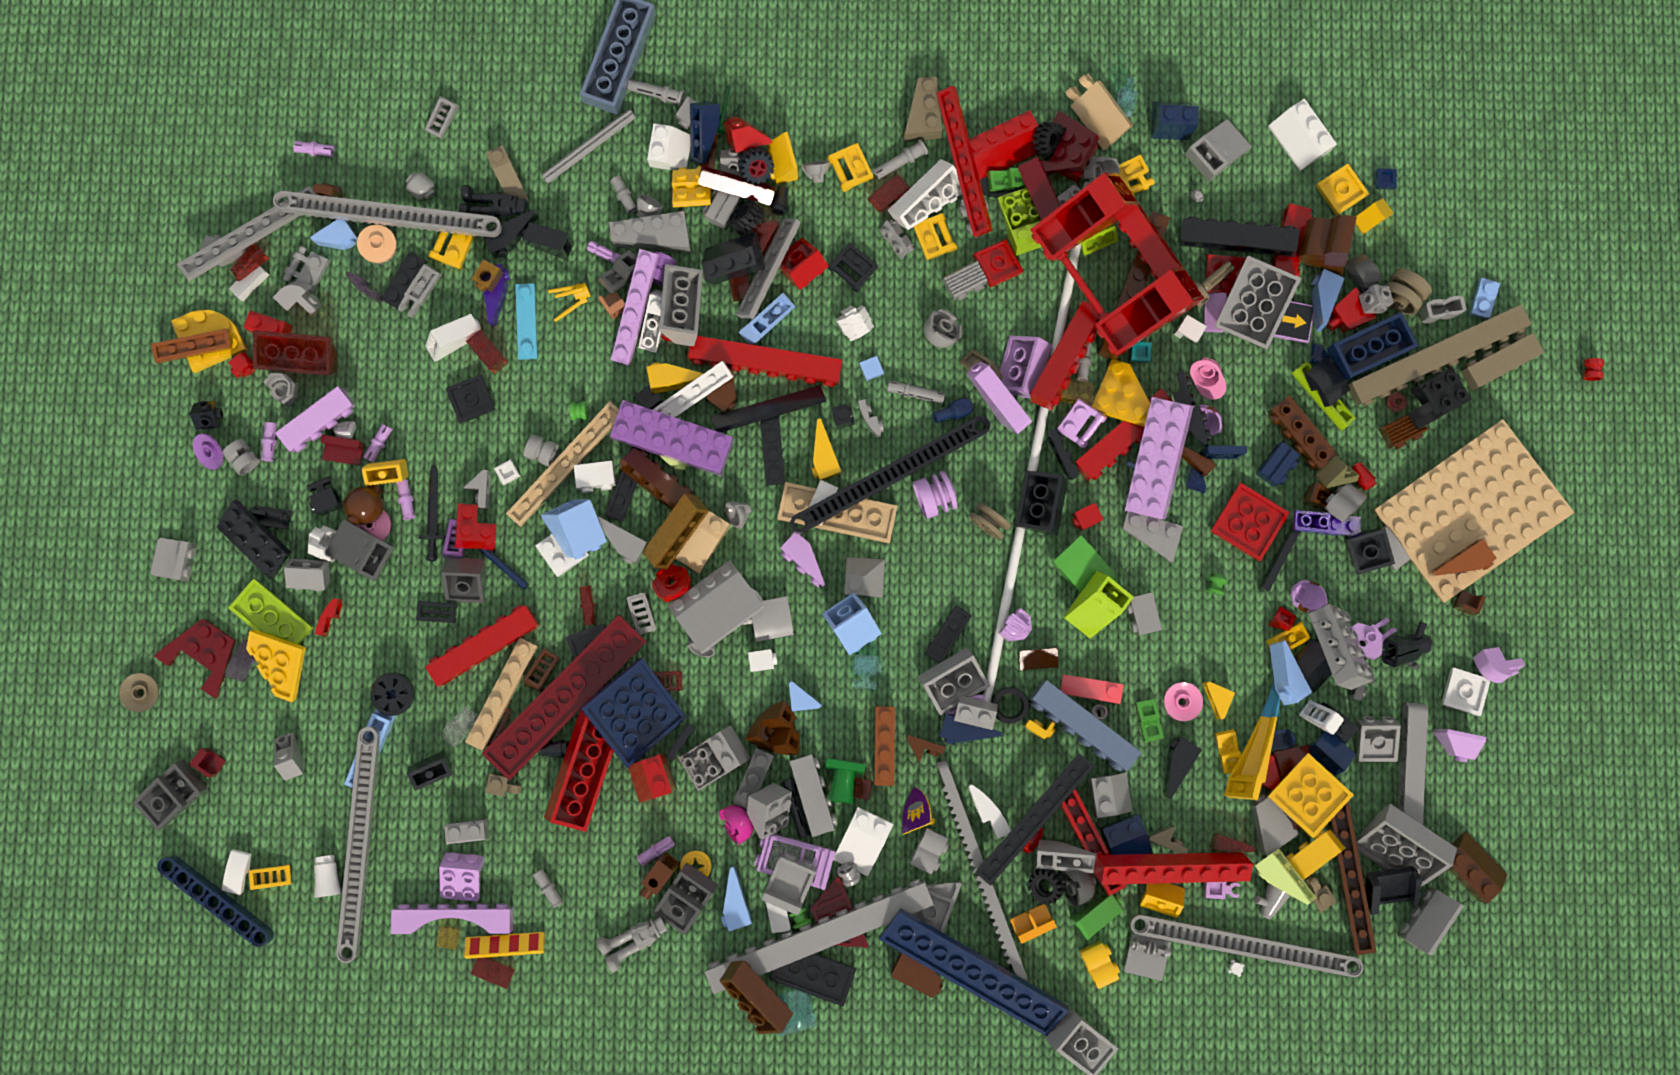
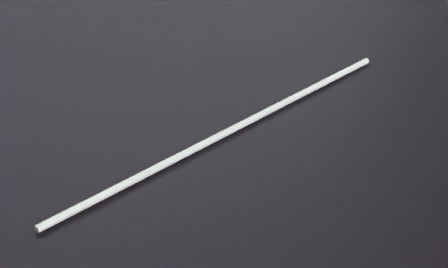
M1084 182L1083 188H1085L1090 183ZM1081 244L1075 246L1070 251L1069 259L1076 270ZM1068 270L1066 272L1050 358L1065 331L1074 279ZM1042 406L1039 408L1028 471L1037 472L1049 412V409ZM1016 527L986 676L990 686L983 691L985 701L990 703L992 701L1004 640L998 632L1005 627L1003 623L1009 615L1025 529Z

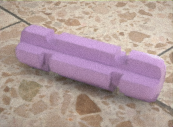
M590 241L587 246L588 251L596 253V255L609 262L611 261L613 264L621 256L618 253L614 254V251L602 245L598 246V243Z

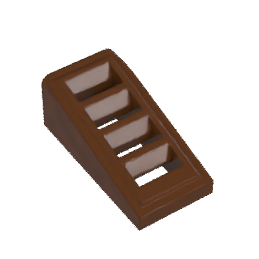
M1184 446L1181 457L1202 477L1208 475L1217 465L1215 462Z
M543 648L524 677L523 683L540 693L560 657ZM545 656L553 662L550 664L549 662L543 660V657ZM541 663L545 665L546 667H548V669L545 670L544 668L540 667L539 664ZM537 670L544 674L543 677L536 674L535 671ZM533 677L540 682L537 684L531 678Z

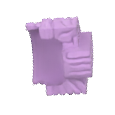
M1017 609L1005 619L1003 623L1005 627L998 634L1007 641L1025 639L1032 630L1031 616L1023 609Z

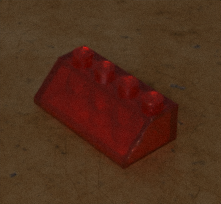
M253 330V369L329 376L337 372V352L331 337Z

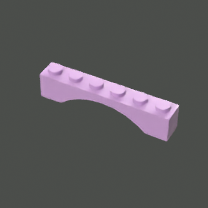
M505 903L496 904V907H488V904H476V907H469V904H457V907H449V904H437V907H430V904H418L417 907H410V904H399L397 908L391 910V934H411L424 924L443 918H459L471 921L484 928L490 934L511 933L513 931L514 907H508V904Z

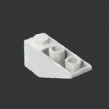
M657 289L649 295L638 348L657 353L661 341L659 321L662 291Z

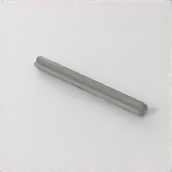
M630 109L625 111L542 173V178L545 182L550 183L635 119L633 112Z

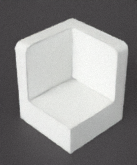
M1186 315L1174 335L1178 338L1184 335L1190 340L1198 342L1207 326Z

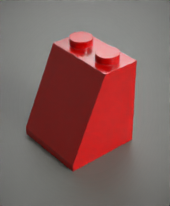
M665 753L636 762L628 768L639 803L677 790Z

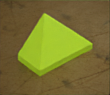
M1110 225L1080 243L1083 255L1086 256L1118 242L1115 225Z

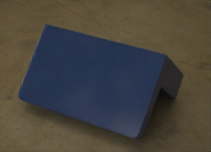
M1323 731L1318 740L1309 744L1306 748L1334 776L1344 772L1356 756L1340 739L1326 731Z

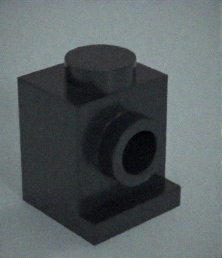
M847 404L832 408L836 430L855 425L850 406L847 407Z

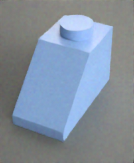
M343 219L335 220L310 237L319 246L341 250L352 248L358 239L349 223Z

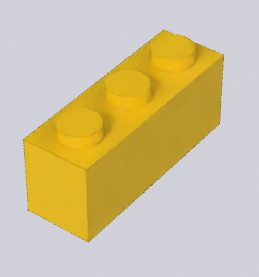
M1330 829L1326 832L1321 830L1314 837L1315 840L1309 844L1306 841L1298 847L1299 853L1296 855L1291 853L1286 857L1303 880L1346 849Z

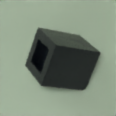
M650 385L646 386L639 393L636 391L633 393L635 398L645 408L652 410L663 403L658 394H651Z

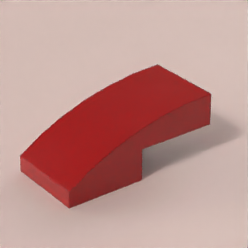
M333 598L319 618L314 634L328 636L331 619L340 618L343 600Z

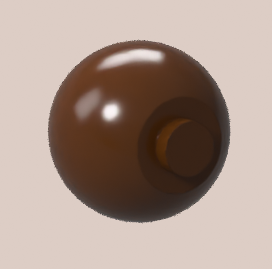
M368 485L367 487H357L350 491L344 500V511L348 520L354 525H368L377 521L384 509L383 499L380 496L382 490L376 485Z

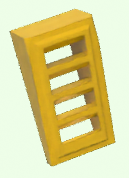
M290 865L249 870L250 890L291 885ZM280 870L285 871V881L281 882ZM272 871H276L277 882L273 883ZM264 872H268L269 883L265 884ZM256 873H260L261 884L257 885Z

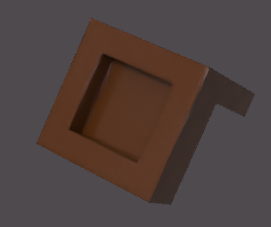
M1462 590L1458 593L1453 608L1468 615L1480 614L1486 597L1483 595L1476 596Z

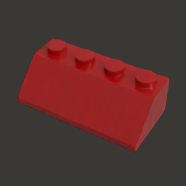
M1031 110L969 139L979 179L986 177L989 171H1004L1037 155L1036 150L1033 148L1036 145L1033 143V140H1035L1033 135L1034 133L1037 134L1036 128H1039V125Z

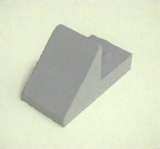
M482 470L464 487L467 491H478L475 495V504L481 510H489L491 472L488 470Z

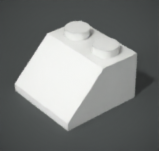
M653 124L647 158L649 166L666 170H678L681 167L687 168L691 149V135L673 126Z

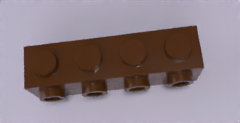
M1290 395L1267 412L1270 421L1279 426L1283 437L1292 442L1293 449L1304 457L1305 463L1310 469L1317 471L1324 467L1333 457L1338 456L1336 451Z

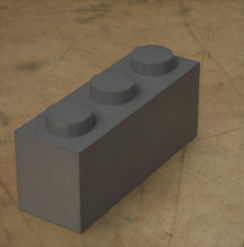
M759 748L755 749L734 799V804L747 809L748 797L761 789L775 756L774 754Z

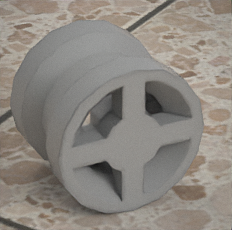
M846 862L837 869V873L842 877V883L846 887L855 885L861 879V875L856 871V865L853 862Z

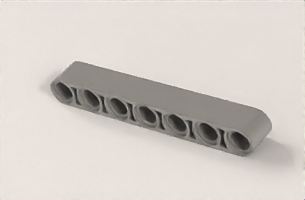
M1405 702L1402 712L1398 809L1423 825L1428 707L1423 703Z

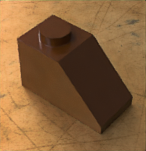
M734 377L706 397L707 401L722 413L734 410L737 405L735 403L737 397Z

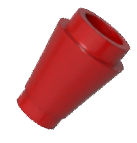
M1361 462L1351 467L1359 474L1357 484L1363 491H1367L1377 484L1376 477Z

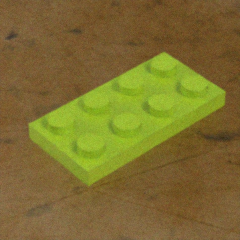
M255 578L252 579L228 607L252 629L298 645L314 628Z

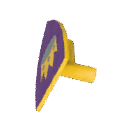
M915 786L908 796L902 815L903 835L935 823L926 795Z

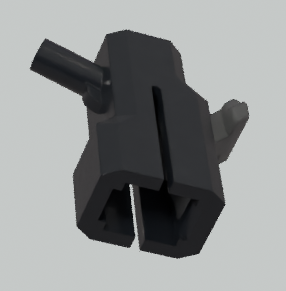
M1420 621L1414 634L1404 637L1394 635L1385 638L1383 641L1384 650L1382 651L1383 663L1394 668L1406 665L1413 669H1419V664L1416 661L1421 655L1429 653L1432 646L1431 636L1424 634L1427 623Z

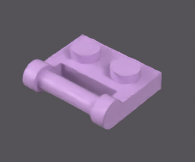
M1078 398L1057 427V431L1076 442L1080 447L1086 448L1090 437L1101 422L1104 423L1107 417ZM1090 415L1094 416L1095 419L1083 436L1077 435Z

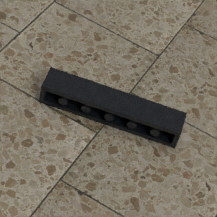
M1197 217L1183 218L1180 246L1295 257L1300 229H1295L1294 226H1284L1283 228L1276 227L1274 224L1262 226L1253 222L1240 224L1233 220L1219 222L1213 218L1199 220Z

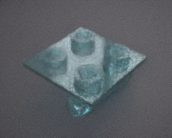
M794 990L777 995L781 1001H784L793 1013L783 1032L778 1033L779 1037L817 1026L807 993Z

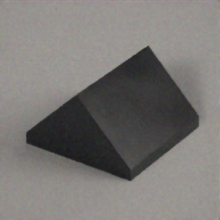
M1311 639L1294 656L1312 693H1315L1332 675L1321 644Z

